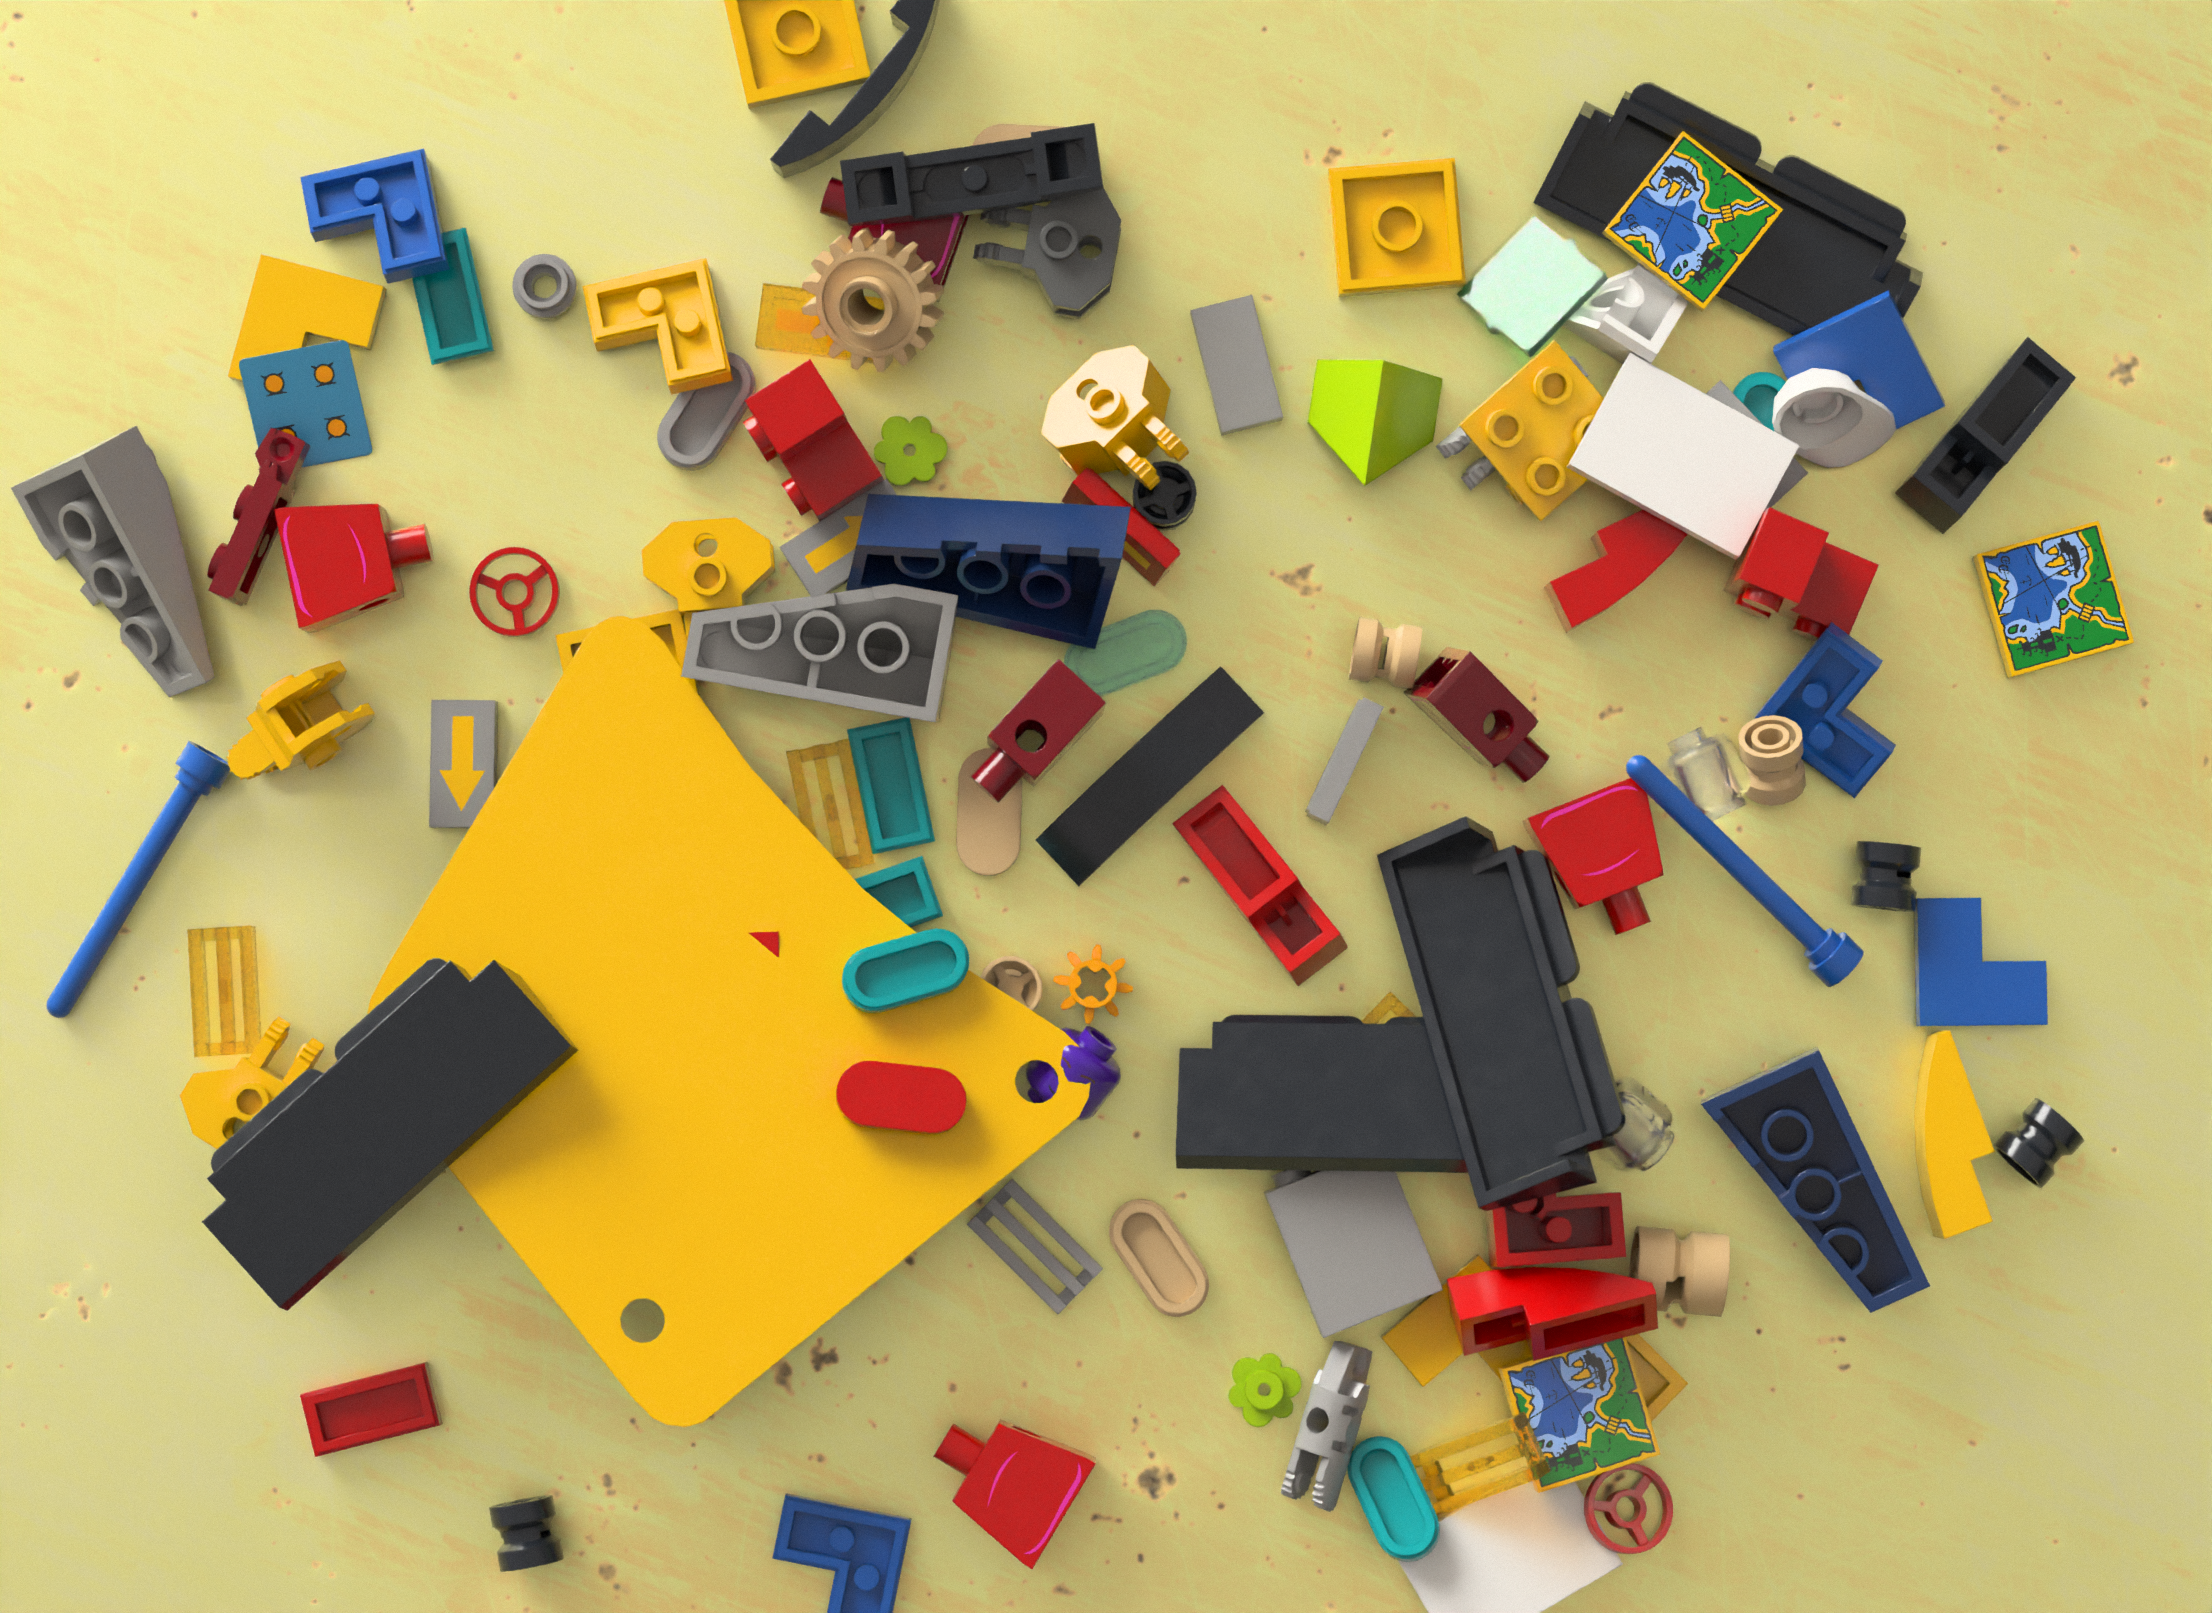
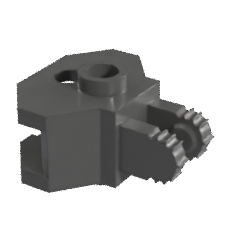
M1105 189L1053 200L1046 207L1033 204L1032 211L1010 208L981 213L980 220H983L990 226L1028 231L1025 250L1004 247L1003 245L990 242L975 244L973 259L985 264L1022 270L1023 277L1036 280L1054 315L1080 319L1110 293L1121 234V219ZM1086 246H1095L1101 253L1097 257L1089 259L1082 256L1080 251Z

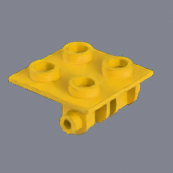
M1553 340L1465 418L1459 426L1508 483L1505 488L1520 505L1525 503L1537 519L1542 521L1588 480L1570 470L1567 466L1604 398L1559 344Z

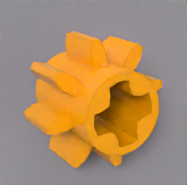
M1098 944L1095 945L1092 951V960L1081 962L1075 953L1071 951L1067 953L1069 962L1074 966V970L1070 977L1059 975L1053 979V982L1059 985L1069 986L1071 996L1061 1004L1062 1010L1070 1009L1076 1003L1086 1007L1084 1013L1086 1024H1091L1094 1018V1009L1105 1006L1109 1014L1117 1017L1119 1015L1118 1008L1111 1001L1115 993H1129L1133 991V987L1129 984L1117 983L1115 973L1123 968L1126 963L1125 959H1118L1109 966L1101 961L1102 949L1101 945ZM1086 967L1094 974L1103 969L1109 973L1110 979L1104 985L1109 995L1100 1002L1092 995L1082 1000L1075 991L1082 984L1078 973Z

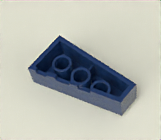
M868 494L845 591L898 584L959 595L956 617L1096 649L1122 560L1131 507Z
M1818 1047L1701 1099L1703 1108L1720 1126L1751 1167L1755 1169L1870 1313L1930 1287Z

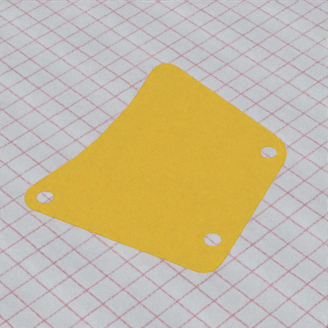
M616 616L598 623L585 636L523 742L393 955L370 999L367 1014L426 961L432 958H441L446 962L449 960L463 967L472 979L490 962L495 960L523 978L574 1043L578 1051L448 1168L630 1396L653 1419L666 1425L687 1427L703 1423L739 1392L1076 1120L1089 1098L1091 1082L1082 1084L1067 1080L1061 1067L1063 1050L1068 1045L1079 1046L1064 1031L970 970L967 971L964 980L956 989L944 995L881 1013H866L855 1008L847 1000L842 989V973L848 959L863 948L915 934L916 932L867 893L750 768L688 679L681 677L682 669L665 642L644 622L625 616ZM779 931V957L775 956L748 932ZM1041 1060L1047 1062L1055 1069L1058 1075L1059 1084L1057 1091L1051 1099L1044 1103L1028 1102L1019 1095L1016 1089L1015 1078L1017 1071L1023 1064L1029 1061ZM861 1061H880L941 1068L954 1074L962 1083L966 1093V1108L959 1122L952 1129L941 1134L931 1135L866 1128L849 1122L842 1115L836 1102V1088L845 1070ZM645 1298L654 1301L661 1307L664 1313L665 1324L662 1332L656 1339L650 1342L639 1343L632 1341L625 1335L621 1328L620 1318L624 1308L630 1302Z

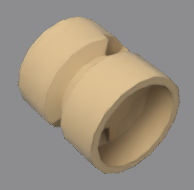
M1637 1226L1632 1242L1629 1277L1653 1283L1656 1291L1657 1311L1666 1312L1673 1303H1679L1685 1314L1721 1317L1726 1302L1729 1280V1236L1726 1234L1691 1231L1684 1240H1680L1673 1229Z

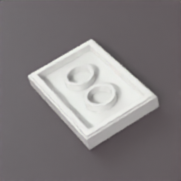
M1629 353L1567 468L1736 560L1741 555L1800 445L1636 355Z
M1528 1467L1438 1519L1440 1523V1536L1437 1545L1429 1555L1414 1562L1398 1560L1428 1613H1541L1623 1565L1617 1553L1603 1547L1588 1529L1584 1517L1585 1498L1576 1482L1538 1493L1534 1489ZM1596 1519L1599 1528L1601 1529V1531L1603 1532V1534L1606 1536V1534H1605V1532L1603 1531L1601 1525L1599 1524L1598 1520Z

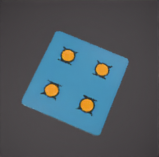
M345 340L240 360L239 369L258 447L272 427L296 436L310 445L302 467L365 456L372 452L349 345Z

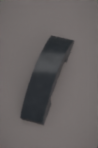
M898 0L890 10L892 24L904 33L831 125L827 124L811 110L808 111L770 158L776 173L783 178H787L825 162L860 138L880 119L905 88L917 68L935 25L940 0Z
M1095 123L1030 132L1031 137L927 153L906 155L902 151L840 161L848 225L893 224L972 215L1049 202L1104 189Z
M1220 666L1095 781L1035 841L1079 887L1211 761L1219 756L1260 718L1264 712Z

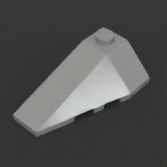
M137 426L110 437L11 487L43 547L55 561L63 556L67 558L86 581L80 591L93 606L102 601L121 623V640L168 697L207 683L215 678L168 484L156 463L153 451L144 441Z
M889 584L692 613L681 677L938 722L950 662L959 595Z

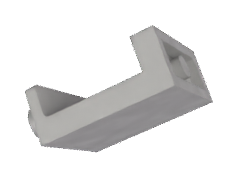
M1284 1170L1272 1175L1276 1187L1265 1191L1264 1195L1312 1310L1311 1313L1317 1328L1323 1338L1443 1290L1396 1172L1314 1171L1311 1173V1170Z

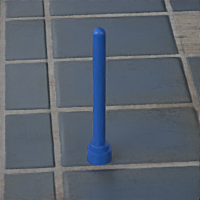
M188 741L175 762L180 767L175 775L179 783L47 1000V1010L53 1017L63 1018L71 1012L201 794L208 796L213 787L220 789L230 773V767L228 762L192 741Z
M1635 755L1628 760L1626 771L1629 777L1806 948L1804 956L1810 961L1809 970L1827 987L1838 984L1854 970L1862 959L1864 951L1845 932L1837 934L1832 928L1824 930L1647 757Z

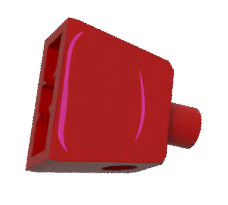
M379 504L301 506L274 509L298 627L307 633L321 631L404 597L399 568L434 561L432 544L426 524L391 531L387 511Z
M1631 778L1522 821L1538 851L1547 857L1552 874L1574 909H1579L1601 900L1615 935L1651 922L1637 886L1663 876V867L1648 795Z
M1001 1419L986 1443L953 1423L933 1456L966 1476L953 1497L952 1501L1030 1569H1033L1096 1464V1458L1086 1452Z

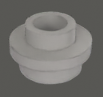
M538 254L526 259L518 267L514 274L512 288L517 303L525 312L538 318H552L562 314L571 306L576 296L577 282L572 269L564 260L550 254ZM544 276L554 278L557 283L555 293L548 298L538 297L534 292L536 281Z

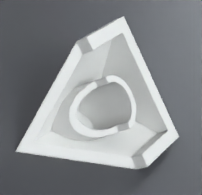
M1638 263L1633 269L1535 309L1622 364L1629 353L1651 364L1689 302Z

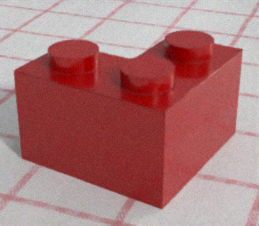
M811 359L744 400L753 416L743 421V424L767 463L777 456L782 461L791 478L781 483L801 516L813 510L818 520L821 521L884 481L882 474L850 426L844 411Z
M1769 507L1763 512L1741 555L1736 559L1723 591L1736 596L1734 606L1748 614L1769 620L1771 614L1774 613L1795 621L1792 630L1800 636L1815 642L1831 622L1850 635L1879 564L1827 543L1826 539L1829 532Z
M1621 1192L1557 1197L1555 1193L1485 1211L1489 1266L1491 1267L1626 1257Z

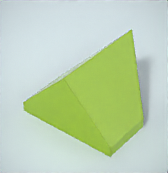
M1317 359L1308 424L1316 430L1359 481L1366 486L1433 442L1443 378L1385 360Z

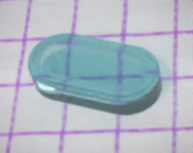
M1147 610L1102 627L1096 649L1071 644L1066 651L1064 664L1097 695L1104 697L1174 669L1184 657L1187 636L1183 625L1174 615L1163 610Z

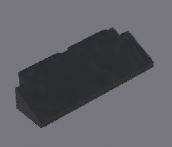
M1651 82L1640 83L1634 88L1632 94L1625 91L1614 115L1586 101L1584 102L1533 202L1612 242L1602 234L1682 131H1684L1783 209L1721 287L1716 296L1793 335H1797L1888 290L1904 318L1921 287L1923 272L1896 259L1907 238V233L1903 232L1906 225V217L1900 208L1798 156H1784L1778 161L1776 166L1759 159L1762 145L1756 135Z
M1467 816L1378 854V862L1478 1208L1490 1211L1597 1183L1588 1152L1615 1146L1616 1143L1613 1135L1622 1130L1626 1116L1593 1007L1589 1002L1581 998H1572L1568 984L1577 978L1580 964L1547 857L1537 850L1524 851L1515 845L1498 851L1493 831Z
M432 958L426 961L337 1042L335 1046L337 1062L325 1073L316 1069L304 1071L214 1152L211 1159L213 1173L207 1180L225 1198V1201L207 1216L202 1223L279 1308L288 1311L573 1056L578 1049L523 978L509 968L493 960L472 979L463 967L449 960L446 962L441 958Z
M1231 1015L1223 1019L1222 1022H1213L1212 1048H1180L1176 1168L1468 1173L1423 1017H1394L1385 1024H1363L1360 1019L1353 1016Z

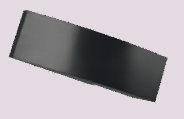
M2027 337L1936 442L1895 494L1944 534L1964 515L1994 476L2010 461L2076 377Z

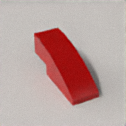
M1641 510L1598 530L1591 537V540L1600 558L1550 581L1544 587L1565 632L1568 633L1602 614L1636 589L1676 550L1688 534L1645 510Z
M1223 785L1172 823L1213 879L1297 986H1300L1348 948L1341 933L1304 889L1297 876Z
M1524 1267L1490 1270L1447 1279L1450 1313L1464 1356L1527 1340L1533 1361L1658 1329L1657 1300L1653 1283L1615 1273L1577 1268Z

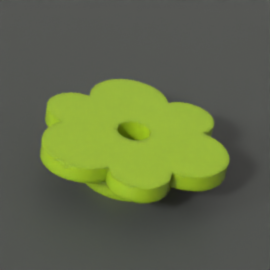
M893 416L888 418L882 426L881 434L884 441L876 444L874 456L878 462L885 464V476L893 485L905 486L914 478L920 482L930 481L935 475L934 464L940 463L947 455L948 446L946 440L940 434L931 432L932 425L926 417L917 416L909 422L904 417ZM913 446L916 449L913 456L905 455L904 450L906 447Z
M1273 1353L1264 1354L1259 1362L1254 1358L1245 1357L1235 1363L1232 1369V1377L1236 1385L1229 1390L1228 1397L1233 1406L1243 1407L1242 1412L1247 1423L1254 1427H1262L1267 1425L1273 1416L1286 1418L1292 1413L1293 1402L1290 1398L1296 1396L1301 1388V1378L1294 1369L1282 1367L1280 1358ZM1261 1384H1268L1270 1391L1266 1395H1261L1258 1392V1387Z

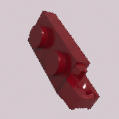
M272 427L255 452L260 466L258 469L260 473L254 486L246 485L237 499L233 519L237 520L238 523L228 544L221 543L210 561L207 576L213 580L208 591L239 606L247 604L278 533L274 509L289 507L295 495V491L292 488L310 449V445L305 441Z

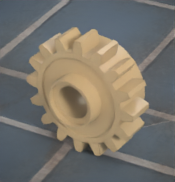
M862 228L853 236L852 243L845 235L839 236L829 245L830 252L823 250L811 263L818 273L809 275L802 284L804 290L816 295V297L810 299L802 307L804 315L818 316L820 323L810 334L814 339L828 335L834 341L828 353L832 358L838 356L843 350L852 353L851 367L856 370L867 361L868 357L873 359L874 366L878 372H884L893 362V357L901 365L907 364L917 354L915 347L923 350L934 338V334L928 327H935L944 315L942 310L934 306V302L944 293V287L933 284L930 275L931 271L936 267L934 262H923L916 254L918 244L914 241L906 246L896 242L895 232L887 230L880 238H873L869 228ZM863 289L875 291L882 298L885 309H877L870 305L864 296Z

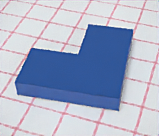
M424 148L300 177L310 233L315 242L375 229L382 271L388 284L450 270L429 160Z
M1889 290L1773 346V352L1787 380L1811 368L1837 370L1849 376L1853 382L1859 379L1867 395L1884 404L1893 413L1896 429L1945 407V400Z
M1832 622L1754 718L1775 715L1786 717L1796 722L1802 729L1804 752L1801 758L1853 798L1858 795L1889 758L1896 746L1847 708L1879 669L1883 660Z
M1981 898L1916 899L1914 912L1916 1026L2048 1025L2046 961L1982 962Z
M786 1493L772 1559L835 1571L827 1613H893L912 1518Z

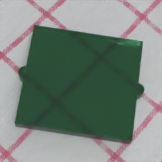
M1533 216L1457 293V296L1486 321V327L1491 334H1498L1500 332L1531 358L1608 280L1605 272L1579 252L1574 239H1562Z

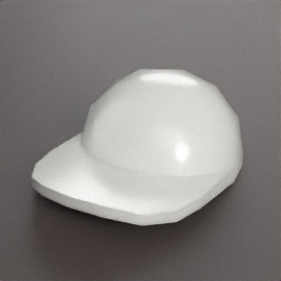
M1811 368L1790 377L1774 398L1772 417L1774 432L1800 445L1795 454L1827 468L1848 466L1867 457L1881 448L1896 430L1893 413L1884 404L1861 391L1849 376L1837 370Z

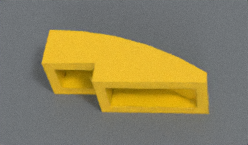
M1950 1030L1937 1031L1927 1035L1918 1072L1914 1110L1915 1157L1922 1199L1933 1236L1946 1239L1993 1222L1971 1160L1995 1151Z

